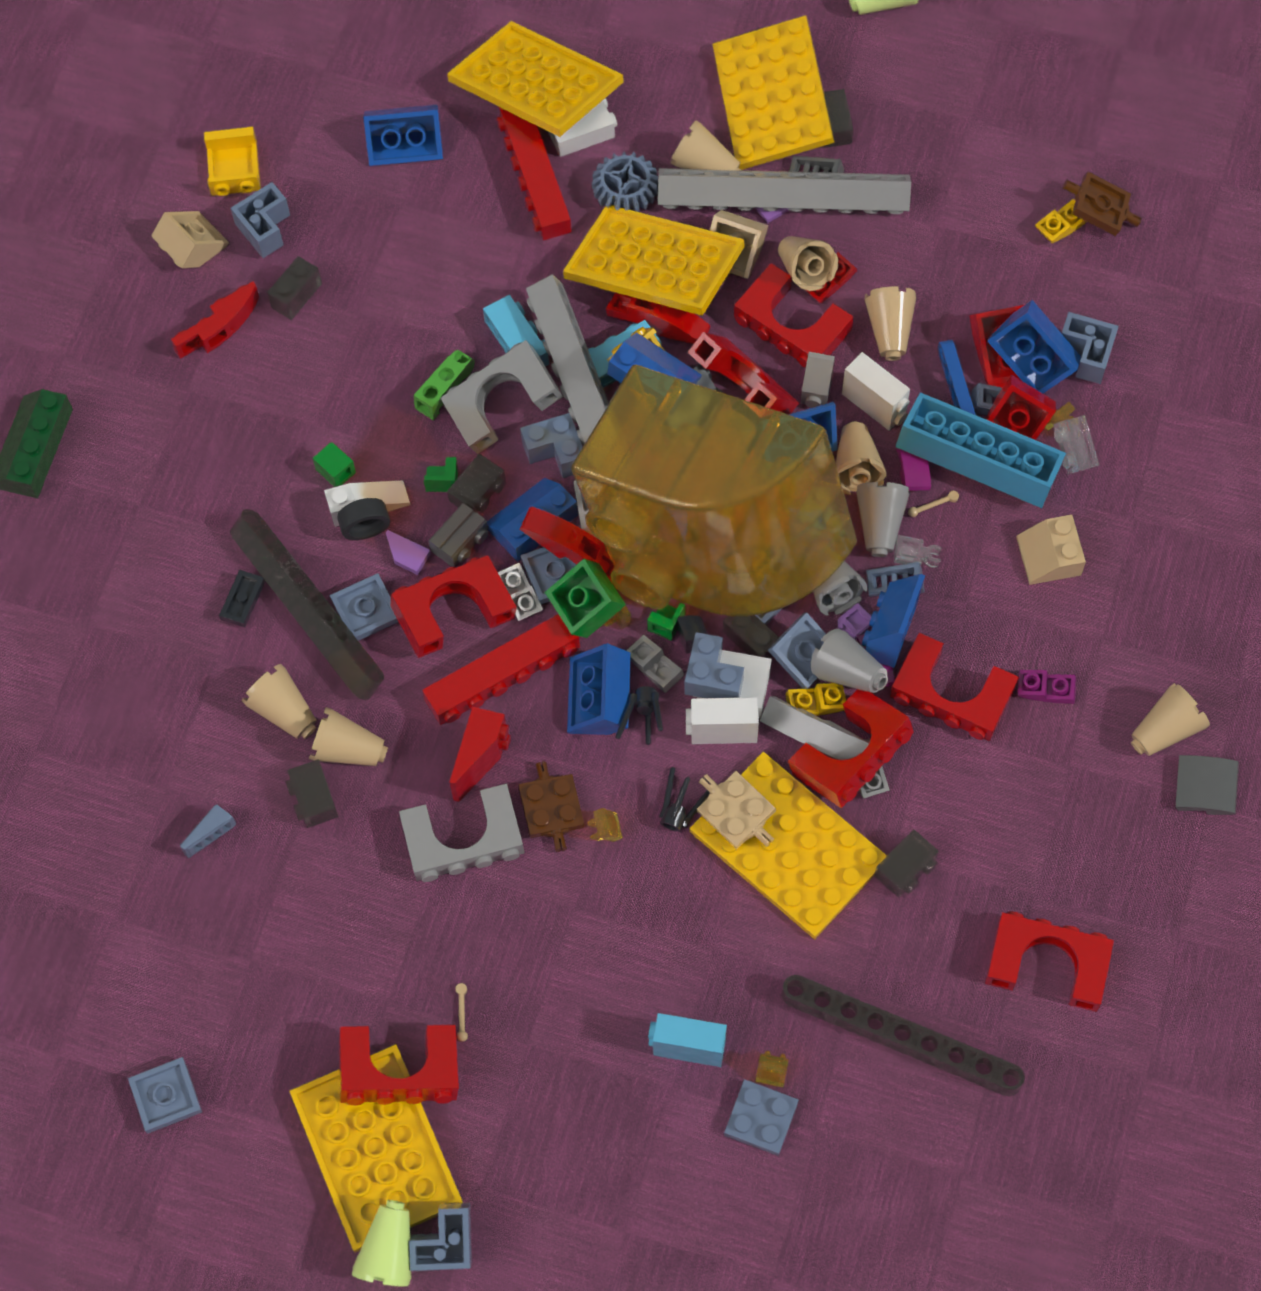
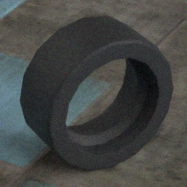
M364 498L351 502L344 506L337 515L341 533L344 538L349 540H364L377 536L389 527L391 521L384 501L378 498Z

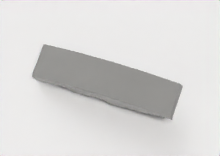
M775 696L769 697L760 719L761 722L804 744L808 743L818 751L838 760H846L859 755L870 743L829 720H823Z

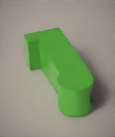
M455 350L413 395L415 409L434 421L439 415V409L444 404L441 397L447 394L450 388L459 386L463 379L469 376L474 368L475 360L462 351Z

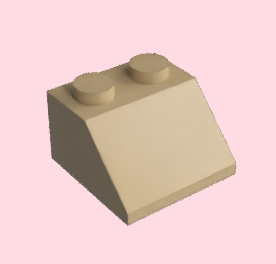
M720 210L713 217L710 231L744 239L745 247L729 273L748 279L761 252L768 225Z
M199 211L164 212L152 234L159 247L166 251L174 259V263L181 268L200 267L229 244Z
M1072 515L1046 519L1017 535L1016 538L1029 585L1082 575L1086 561Z

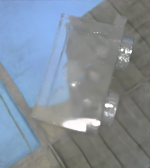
M1085 415L1053 424L1055 429L1054 437L1057 443H1059L1060 450L1066 453L1062 464L1066 468L1067 474L1099 466Z

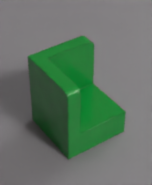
M332 442L312 458L316 471L334 487L343 485L356 473L353 460Z
M446 457L445 466L427 467L426 475L424 476L426 492H457L458 464L456 457Z
M680 602L676 609L661 603L656 613L652 611L647 620L648 631L672 641L677 632V618L685 616V604Z

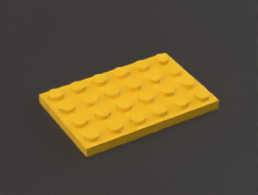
M806 15L713 43L734 155L740 162L739 169H747L834 143Z
M510 21L447 73L449 82L558 137L566 133L624 82L623 74L513 21Z
M613 205L609 208L605 206L563 270L564 279L703 316L745 247L744 239L632 210H625L624 208L615 210Z
M762 752L741 776L776 808V812L766 820L763 827L774 838L773 842H769L770 845L766 847L754 836L746 840L736 850L702 816L690 827V833L815 940L882 868L889 857L766 753Z
M393 1045L370 1056L372 1063L382 1074L392 1078L410 1077L397 1045ZM340 1069L290 1090L354 1253L361 1250L379 1206L382 1204L386 1205L387 1200L404 1203V1208L409 1210L410 1228L438 1216L440 1204L463 1203L421 1103L393 1102L388 1105H380L377 1102H364L361 1105L340 1103Z

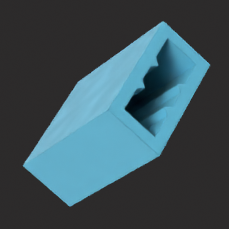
M658 1013L657 1021H651L649 1046H653L654 1056L721 1067L727 1025Z

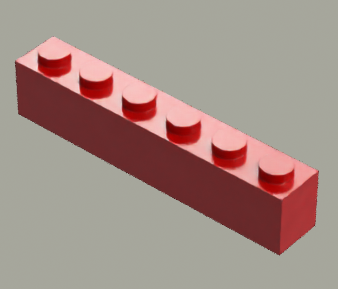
M499 107L500 117L496 118L500 132H505L506 137H503L507 152H512L513 157H510L513 170L514 172L518 171L520 177H517L521 192L526 191L525 203L528 212L533 211L532 223L535 232H540L543 241L572 233L571 219L537 125Z
M559 614L424 688L422 690L424 700L440 726L446 722L452 723L462 713L469 709L472 710V707H481L484 701L492 696H501L508 690V687L516 683H524L533 673L539 670H547L558 659L562 657L567 658L575 654L578 648H580L579 636L572 635Z

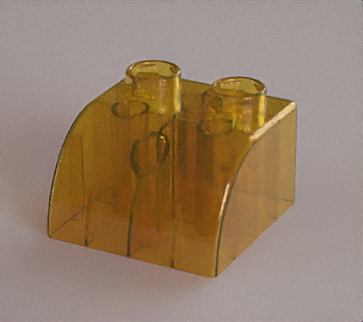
M639 365L631 366L571 466L573 476L589 509L585 516L586 525L604 543L614 566L611 572L612 583L623 595L632 601L652 609H663L672 598L711 613L732 617L761 615L776 611L804 598L828 580L846 560L857 543L827 432L822 426Z

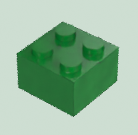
M587 559L580 561L545 591V594L570 633L584 638H588L626 606L601 565Z

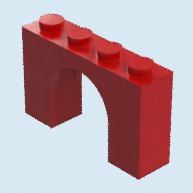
M770 263L734 305V319L739 325L753 330L760 339L768 340L781 353L789 354L801 366L806 368L809 352L825 355L833 353L852 330L853 316L832 303L820 319L808 328L794 330L782 326L776 321L772 311L790 291L791 277Z
M703 332L687 352L705 369L717 371L739 385L748 394L743 403L760 419L771 420L789 415L799 404L796 399L726 337Z
M488 555L482 558H472L462 566L447 568L439 575L434 577L427 576L409 587L402 586L396 589L394 593H391L390 607L418 658L443 649L444 635L430 610L432 603L443 595L457 593L471 598L478 605L490 629L515 619L517 606Z
M918 633L892 685L890 697L894 698L900 705H910L919 709V712L927 717H936L943 720L951 728H961L968 731L976 739L990 741L1015 690L1019 676L993 666L982 691L975 698L966 702L946 700L935 691L930 679L941 656L944 643Z
M859 689L842 705L847 720L871 735L867 748L853 758L837 760L824 755L808 743H805L788 760L794 777L840 808L855 798L860 788L874 778L880 767L884 763L889 762L902 744H906L914 733L910 718L871 692Z
M1002 912L985 984L1013 991L1022 955L1033 946L1050 944L1065 951L1074 965L1075 977L1069 1005L1097 1012L1102 1002L1114 940L1107 939L1108 937L1102 933L1092 932L1087 934L1079 932L1080 930L1074 926L1065 925L1059 927L1052 925L1046 919L1037 918L1031 920L1024 918V915L1018 912Z
M427 1025L425 1034L426 1063L418 1073L407 1078L388 1077L376 1069L370 1057L369 1026L340 1027V1103L361 1105L364 1102H377L380 1105H388L393 1102L419 1104L422 1101H435L436 1103L445 1104L457 1101L459 1083L456 1025Z

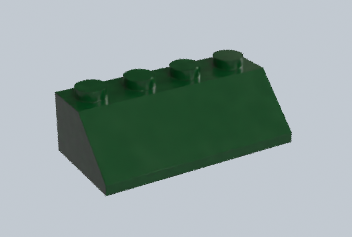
M41 389L23 396L0 453V490L38 499L73 411L66 394Z

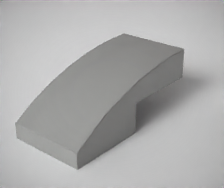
M645 635L626 650L631 652L630 661L665 693L684 676L683 670L663 654L662 649Z

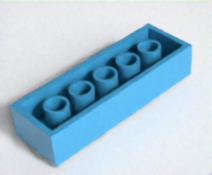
M921 392L902 426L896 447L1040 508L1045 503L1066 455L1063 451Z

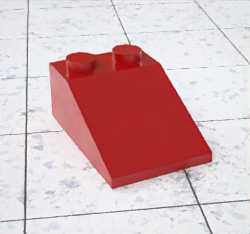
M1024 305L969 315L974 344L987 385L1003 388L1011 375L1021 380L989 344L988 339L1014 312Z
M472 707L449 781L454 801L460 802L501 759L503 750H508L511 735L508 734L509 725L506 724L505 714Z

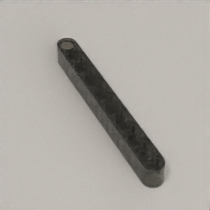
M243 510L230 530L232 538L351 692L360 699H370L384 680L382 670L263 518L253 510Z
M791 975L784 981L782 998L790 1007L1004 1096H1014L1019 1092L1024 1083V1072L1013 1063L803 976ZM798 986L802 989L803 993L799 996H792L789 994L788 988ZM817 997H824L829 1001V1005L819 1007L815 1004L814 1000ZM851 1008L856 1013V1016L845 1018L841 1014V1010ZM870 1019H877L882 1023V1028L872 1029L867 1022ZM904 1030L908 1033L909 1039L901 1041L895 1037L894 1032ZM930 1041L934 1043L936 1050L927 1052L922 1048L921 1043ZM957 1052L962 1056L963 1061L961 1063H953L949 1059L948 1054ZM980 1063L987 1065L990 1073L980 1074L976 1070L975 1065ZM1003 1076H1014L1017 1084L1015 1086L1005 1084Z

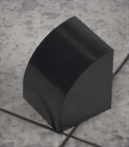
M696 615L677 618V631L685 653H691L695 633L708 634L703 619Z

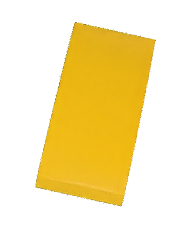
M1072 199L1060 210L1056 211L1054 209L1036 223L1035 227L1051 243H1055L1076 231L1087 221L1072 214L1075 200Z
M835 683L817 684L815 688L788 689L785 693L788 704L796 708H802L815 716L844 711L842 704L846 701L843 685Z

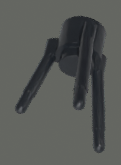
M643 686L637 688L635 694H630L628 706L615 736L616 739L621 738L634 705L638 713L645 715L647 745L651 744V713H653V710L658 731H663L659 692L652 687Z
M672 766L659 818H661L660 824L672 831L680 832L682 827H688L690 820L697 812V808L708 798L710 792L706 790L686 815V809L681 806L690 782V777H686L675 804L671 803L669 807L676 770Z

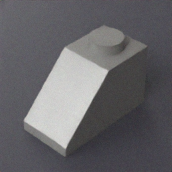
M809 352L802 387L801 404H805L810 408L827 404L832 384L835 356Z

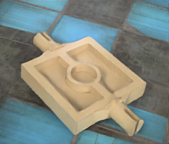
M737 771L719 785L708 774L704 775V779L701 778L699 783L710 794L697 808V812L736 850L746 840L754 836L766 847L770 845L769 842H773L774 838L763 827L766 820L776 812V808Z

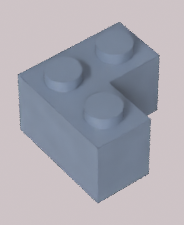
M273 182L230 208L235 225L262 258L284 245L280 229L276 224L290 216L286 198Z
M1068 312L1062 335L1082 355L1076 374L1077 378L1101 384L1119 326Z
M570 413L520 428L522 444L530 464L555 457L562 478L587 471L586 455Z
M695 633L685 678V695L701 698H740L744 681V667L720 663L723 637Z
M470 1202L440 1204L438 1208L439 1234L411 1235L409 1240L410 1271L470 1269L471 1267Z

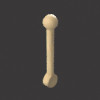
M951 491L944 498L918 508L911 507L908 510V514L910 517H916L919 512L945 502H956L959 494L956 491Z
M460 983L456 986V993L459 995V1032L456 1037L459 1041L464 1042L468 1038V1034L465 1032L464 1003L467 986Z

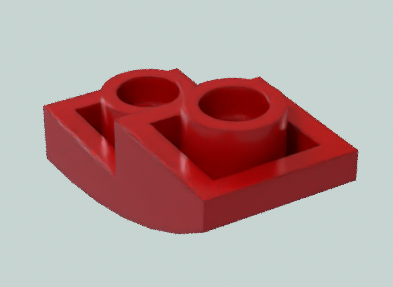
M839 252L836 253L838 268L834 278L831 281H827L822 285L823 288L819 290H805L820 304L840 289L858 271Z

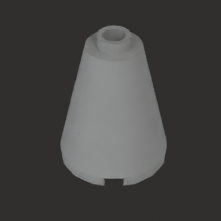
M878 482L859 484L856 494L866 550L872 552L871 555L874 557H887L888 553L893 552L909 498V488L902 484L887 482V486H878Z
M813 542L809 544L804 551L803 558L820 612L824 615H829L827 612H835L836 615L847 612L855 604L860 603L862 600L860 595L863 590L867 592L865 580L826 543Z
M841 629L831 630L821 639L824 643L820 650L815 648L811 660V671L818 679L871 693H876L886 686L888 682L887 670L846 631Z

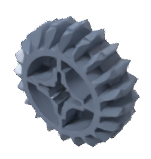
M623 151L621 156L613 153L612 159L605 157L603 164L598 163L597 171L593 173L592 189L600 207L606 205L609 208L613 205L615 210L624 208L625 210L639 212V208L646 210L648 203L653 204L654 196L658 194L659 178L656 168H652L651 160L645 162L643 155L636 158L634 152L627 156Z

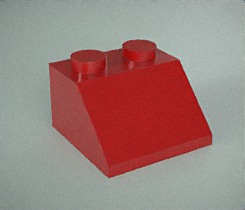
M1011 375L997 395L986 420L1036 440L1056 412V401Z

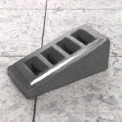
M793 156L789 172H799L800 166L804 165L803 172H810V168L813 167V172L824 170L823 173H844L841 159Z

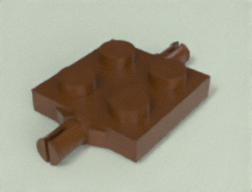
M1089 171L1083 176L1081 185L1069 179L1064 182L1062 189L1075 195L1072 214L1114 236L1120 232L1124 220L1135 227H1138L1141 223L1142 217L1129 211L1131 193Z
M542 761V767L541 763L538 762L535 766L539 779L518 784L530 839L541 836L553 837L555 851L560 852L562 849L563 852L567 850L564 834L572 830L584 828V820L573 775L549 776L547 762Z

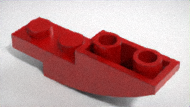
M254 281L247 285H242L230 295L216 300L210 306L211 316L202 318L196 325L178 332L175 337L171 338L174 350L180 359L200 347H203L208 354L229 339L243 325L260 298Z
M615 293L606 307L607 316L634 323L646 320L649 326L656 330V335L694 344L703 332L708 333L710 330V324L694 313L620 293Z
M535 507L529 508L520 527L522 532L559 559L567 557L576 565L583 559L599 563L610 581H613L621 562L605 551L607 547L605 543L556 515Z

